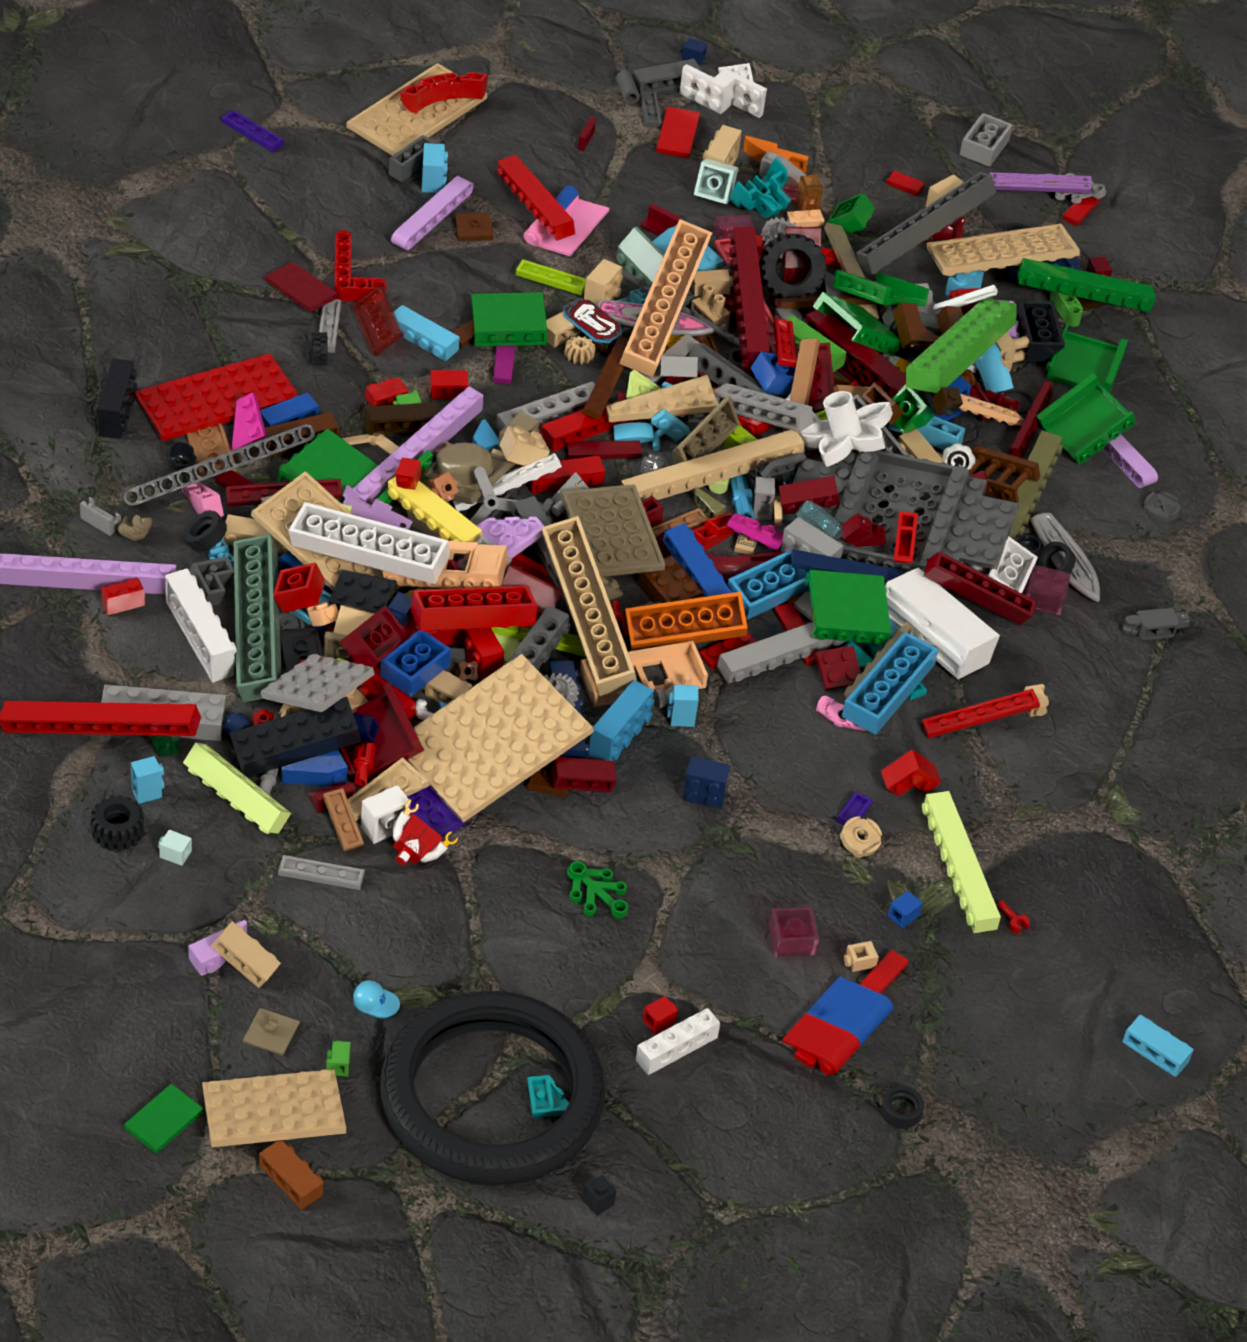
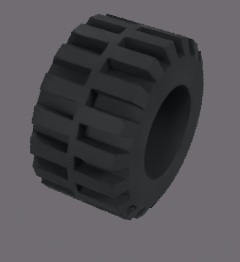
M114 795L109 796V799L103 798L101 803L97 802L95 808L92 809V837L95 838L97 844H100V847H107L110 851H113V849L122 851V849H130V846L135 847L138 844L137 841H141L142 835H144V812L141 805H138L136 800L131 801V798L128 796L123 798V795H118V797H114ZM114 822H123V824H111V823H114Z

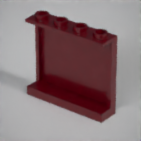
M390 682L383 685L386 693L352 710L359 729L361 742L340 748L342 750V753H340L342 758L350 766L348 767V773L351 779H354L356 776V769L353 767L356 746L367 745V743H374L376 746L373 769L368 771L367 780L383 773L402 757L408 760L425 751Z

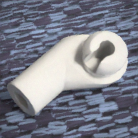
M418 699L416 701L415 713L417 718L424 721L434 713L427 711V702L425 700Z

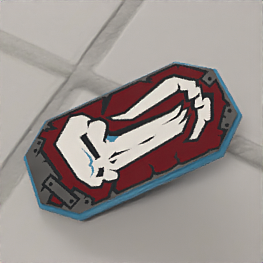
M576 298L563 307L564 318L595 342L609 344L622 335L621 324L590 300Z

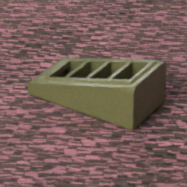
M695 489L693 503L709 519L725 514L726 506L701 489Z

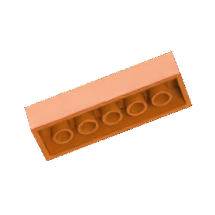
M741 592L625 609L631 651L694 641L695 644L747 636L748 628Z

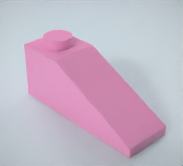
M200 482L182 488L183 493L197 514L212 510L216 511L221 517L224 516L218 493Z

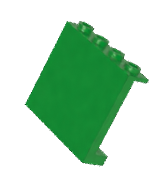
M836 270L833 288L882 305L915 303L917 306H926L930 290L881 272H877L876 282L842 270Z
M543 292L471 294L475 346L547 345V323Z
M825 292L821 293L813 305L816 310L847 321L857 329V332L851 339L856 343L894 356L901 346L900 338L861 306Z
M1067 322L1065 328H1061L1065 348L1050 357L1051 361H1048L1045 369L1048 372L1047 379L1075 387L1094 373L1098 377L1099 383L1110 393L1124 357L1128 340L1121 338L1119 346L1069 332V323Z
M1094 373L1036 416L1039 426L1044 431L1062 437L1061 444L1064 445L1063 450L1078 465L1088 461L1093 454L1101 451L1105 445L1117 439L1121 433L1130 429L1136 423L1134 413L1132 411L1129 413L1099 383L1098 377Z
M327 428L323 433H318L311 443H307L301 452L295 453L287 464L281 465L278 471V481L281 482L286 478L292 482L305 471L315 480L341 479L342 499L336 500L343 503L345 500L343 493L346 485L354 488L379 465Z
M809 570L805 579V587L810 588L814 623L811 638L854 641L858 643H886L891 635L884 576Z

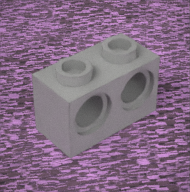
M756 477L753 498L754 519L772 520L775 478Z

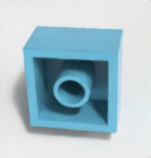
M424 143L422 192L438 193L443 189V186H446L447 176L443 175H447L446 162L448 160V152L445 151V144Z

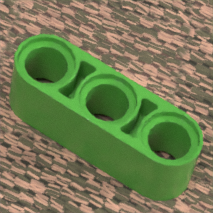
M1051 291L1050 300L1054 302L1055 308L1064 322H1068L1069 326L1072 327L1078 326L1083 307L1076 296Z

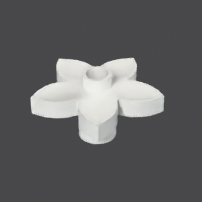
M839 391L830 394L823 401L828 419L816 421L803 431L798 432L804 441L805 447L819 448L822 461L828 467L843 460L852 450L870 452L885 449V440L881 428L889 422L893 412L890 402L873 403L856 410L852 394L847 391Z

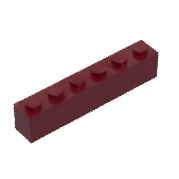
M940 551L927 560L924 577L1019 625H1022L1033 616L1036 600Z

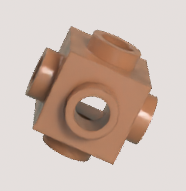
M449 471L442 472L427 480L430 490L445 502L454 499V494L459 492L457 481L451 476Z

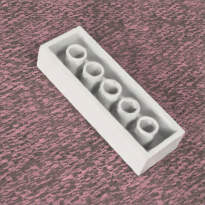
M188 569L165 575L166 603L211 681L216 682L234 676L236 646L234 642H230L227 630L221 627L218 615H214L212 605L209 601H206L203 589H199L195 576L191 575Z

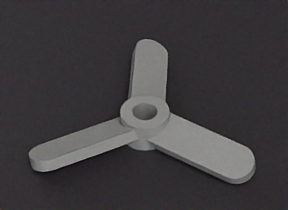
M483 467L475 468L474 476L484 498V503L470 521L477 526L486 520L495 509L513 512L514 502L518 500L495 496L485 469ZM490 499L495 500L494 506L488 504Z

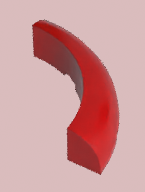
M454 72L430 76L421 79L420 83L415 86L409 85L400 93L401 100L405 108L417 114L426 106L443 100L456 98L483 99L487 89L488 74L467 72V75H456Z

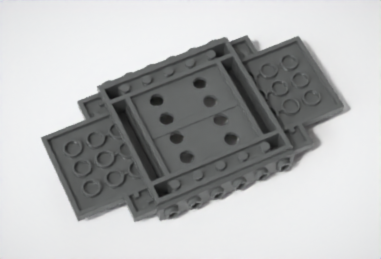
M880 450L860 451L859 453L850 452L847 457L839 461L838 465L833 464L828 467L823 462L810 459L800 462L793 483L835 475L840 504L833 507H823L813 511L807 510L784 515L782 509V523L789 525L797 517H800L844 545L841 558L902 570L903 573L916 568L925 572L927 560L940 551L959 562L997 570L1019 508L1018 503L983 496L987 487V480L970 477L969 469ZM886 486H893L895 488L891 493L884 491ZM924 493L930 495V498L926 501L920 499V496ZM881 501L889 503L886 508H880L878 504ZM917 509H923L925 513L922 516H918L917 520L919 529L916 531L913 564L893 562L899 511L914 513ZM857 513L869 518L871 521L874 517H882L883 521L877 525H881L885 530L886 544L856 547L843 539L842 524Z

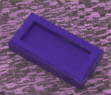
M855 791L837 816L836 822L845 825L853 817L858 816L862 819L871 807L873 800Z

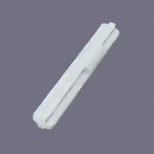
M991 285L937 303L933 309L938 314L945 306L962 307L995 296L998 290L995 285Z

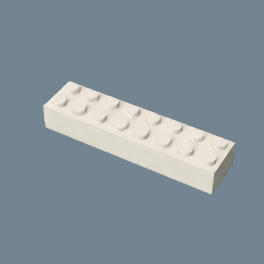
M304 502L289 529L292 546L431 584L436 583L450 557L448 540Z

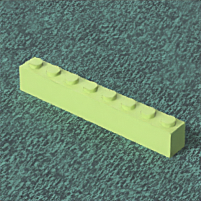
M950 792L926 794L925 801L922 803V811L928 818L929 829L934 833L935 844L941 850V859L947 865V874L953 880V888L955 893L959 895L960 906L965 910L967 924L971 925L973 933L997 930L1001 916Z

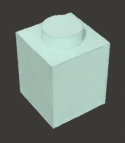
M168 830L166 835L162 836L158 842L160 858L183 866L192 852V838Z

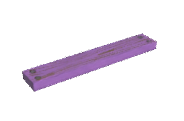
M990 172V175L993 177L995 190L1091 193V176Z

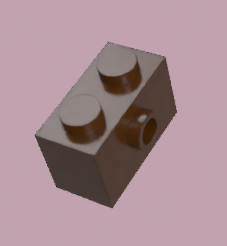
M875 382L862 394L869 404L890 402L893 412L889 420L891 425L904 413Z

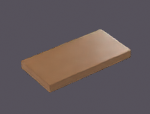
M221 423L218 426L207 427V429H199L197 432L186 434L188 444L194 447V454L197 456L195 464L231 451ZM216 460L214 463V467L217 470H220L222 467L219 460ZM199 466L197 470L199 476L202 477L204 475V469Z

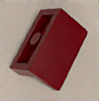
M652 203L649 206L648 217L641 223L640 227L660 236L669 228L677 226L679 219L682 217Z
M342 782L309 793V799L317 813L328 810L323 799L324 793L343 788L347 799H349L356 793L355 785Z

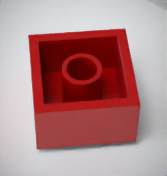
M316 562L280 571L273 597L282 613L318 605L325 578Z
M491 627L489 629L471 628L467 630L466 638L464 639L465 662L471 663L476 661L478 663L477 674L480 683L503 667L504 650Z

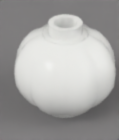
M955 443L943 451V463L947 464V459H949L952 466L958 465L969 470L975 464V456L968 446ZM959 456L961 458V461L959 463H956L954 461V458L956 459Z

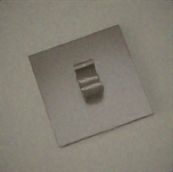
M259 1008L243 1039V1043L283 1056L300 1021Z

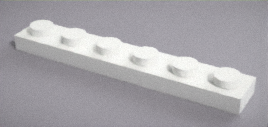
M554 453L507 473L492 486L495 496L502 495L505 491L512 488H518L528 481L537 480L540 476L547 473H553L562 466L557 455ZM481 496L472 505L458 501H453V503L455 505L456 510L459 512L461 510H467L477 503H483L484 498L483 496Z

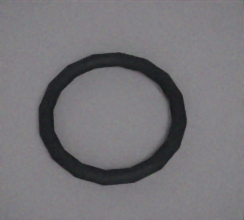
M1018 388L1000 392L1004 394L1019 392L1029 398L1030 406L1026 410L1016 411L1019 415L1025 414L1031 409L1033 397L1028 392Z

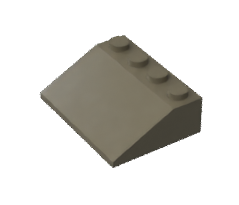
M727 395L673 450L671 457L674 464L712 454L740 425L730 396Z

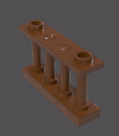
M977 445L972 449V453L975 456V464L970 469V475L979 466L987 467L984 471L987 478L995 470L1003 472L995 481L987 479L989 490L985 491L984 494L1018 503L1017 489L1026 479L1037 482L1041 478L1039 464ZM1010 475L1018 476L1012 485L1004 484Z

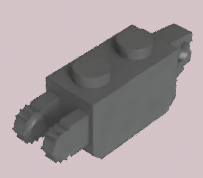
M1174 608L1137 611L1136 615L1125 618V625H1123L1122 631L1128 635L1138 634V637L1142 640L1173 638L1177 629L1189 626L1190 619L1187 613H1175Z

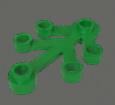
M580 861L571 863L567 869V875L573 880L569 897L572 903L581 902L582 892L580 891V885L583 882L587 886L586 903L583 910L586 916H593L596 913L595 894L611 908V913L615 918L622 919L627 915L628 903L624 900H614L604 891L611 890L615 894L622 896L627 891L625 882H611L613 872L610 869H587L586 865ZM590 877H598L601 881H593Z

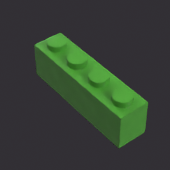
M792 315L786 319L793 323L795 346H800L802 339L817 338L820 343L830 342L833 372L844 365L845 350L796 316Z

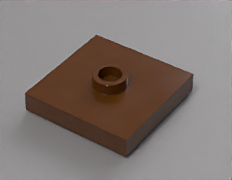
M455 213L458 241L493 240L490 213Z

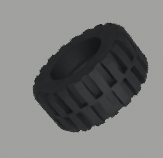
M785 234L774 238L760 254L759 267L762 285L776 298L812 296L822 286L821 283L826 277L827 264H825L826 258L821 251V247L813 239L802 234ZM787 251L800 252L808 261L809 270L807 276L797 284L783 282L776 272L778 258Z

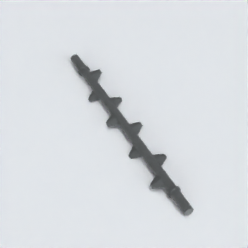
M622 269L621 275H623L626 283L631 282L649 293L650 285L646 284L642 278H636ZM682 305L680 312L705 322L714 329L715 333L726 338L730 343L743 347V345H739V338L735 334L728 332L726 324L719 327L699 315L697 310L692 311Z

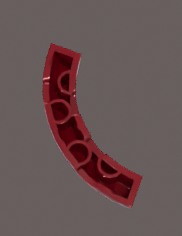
M667 530L660 533L656 538L663 558L671 556V553L662 541ZM706 553L708 558L712 559L718 573L722 574L725 583H728L730 578L751 569L747 555L731 557Z

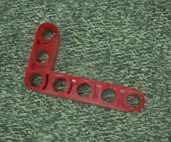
M347 230L338 231L335 235L334 291L338 293L337 299L354 302L384 301L387 290V283L384 279L351 277V233Z

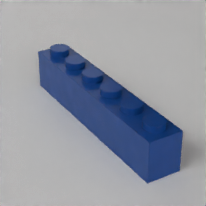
M686 523L665 532L662 540L673 558L703 592L702 597L733 593L732 589L728 588L724 582L722 574L718 573L714 567L712 559L708 558L704 552L702 544L698 543L694 537L692 529L688 528Z

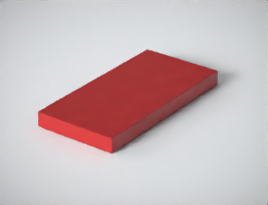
M667 107L656 152L689 158L700 112Z

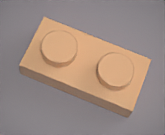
M820 210L787 212V220L789 219L792 224L796 222L797 227L824 226V218Z

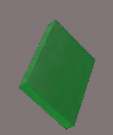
M170 1084L124 1124V1129L157 1154L202 1115L204 1109L173 1084Z

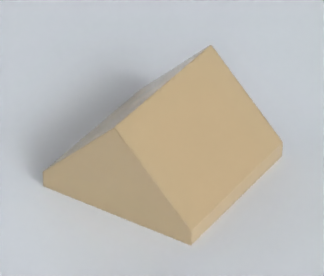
M341 605L333 633L348 635L375 613L348 605Z

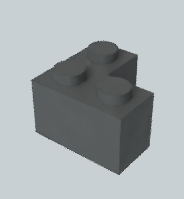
M228 557L192 563L189 570L190 574L195 576L199 589H203L206 601H209L212 606L219 605L226 591L224 586H229L234 575V569Z

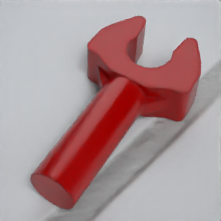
M1003 900L998 903L997 906L1010 919L1008 928L1012 932L1020 934L1021 927L1019 924L1028 930L1030 923L1029 918L1025 914L1016 915Z

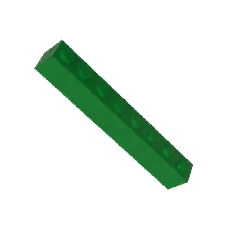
M1023 258L1017 270L1019 284L1145 312H1150L1156 300L1153 286L1027 258Z

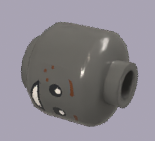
M652 454L644 456L639 473L645 474L665 468V462L662 460L663 457Z

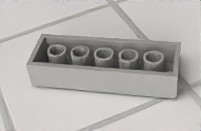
M104 685L101 703L196 704L201 715L196 735L180 736V738L222 740L223 721L226 714V695Z

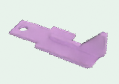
M346 485L343 493L345 500L342 504L352 506V514L402 528L400 524L405 523L406 527L403 529L408 530L413 521L392 511V506L378 499H375L372 505L361 501L349 485Z

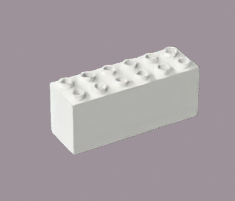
M916 568L886 583L885 589L889 618L900 628L905 622L912 624L911 635L938 649L936 661L957 679L990 663L1000 635L939 584L924 577V572L921 569Z

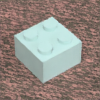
M706 158L701 162L694 195L727 204L730 201L729 196L734 189L738 167Z

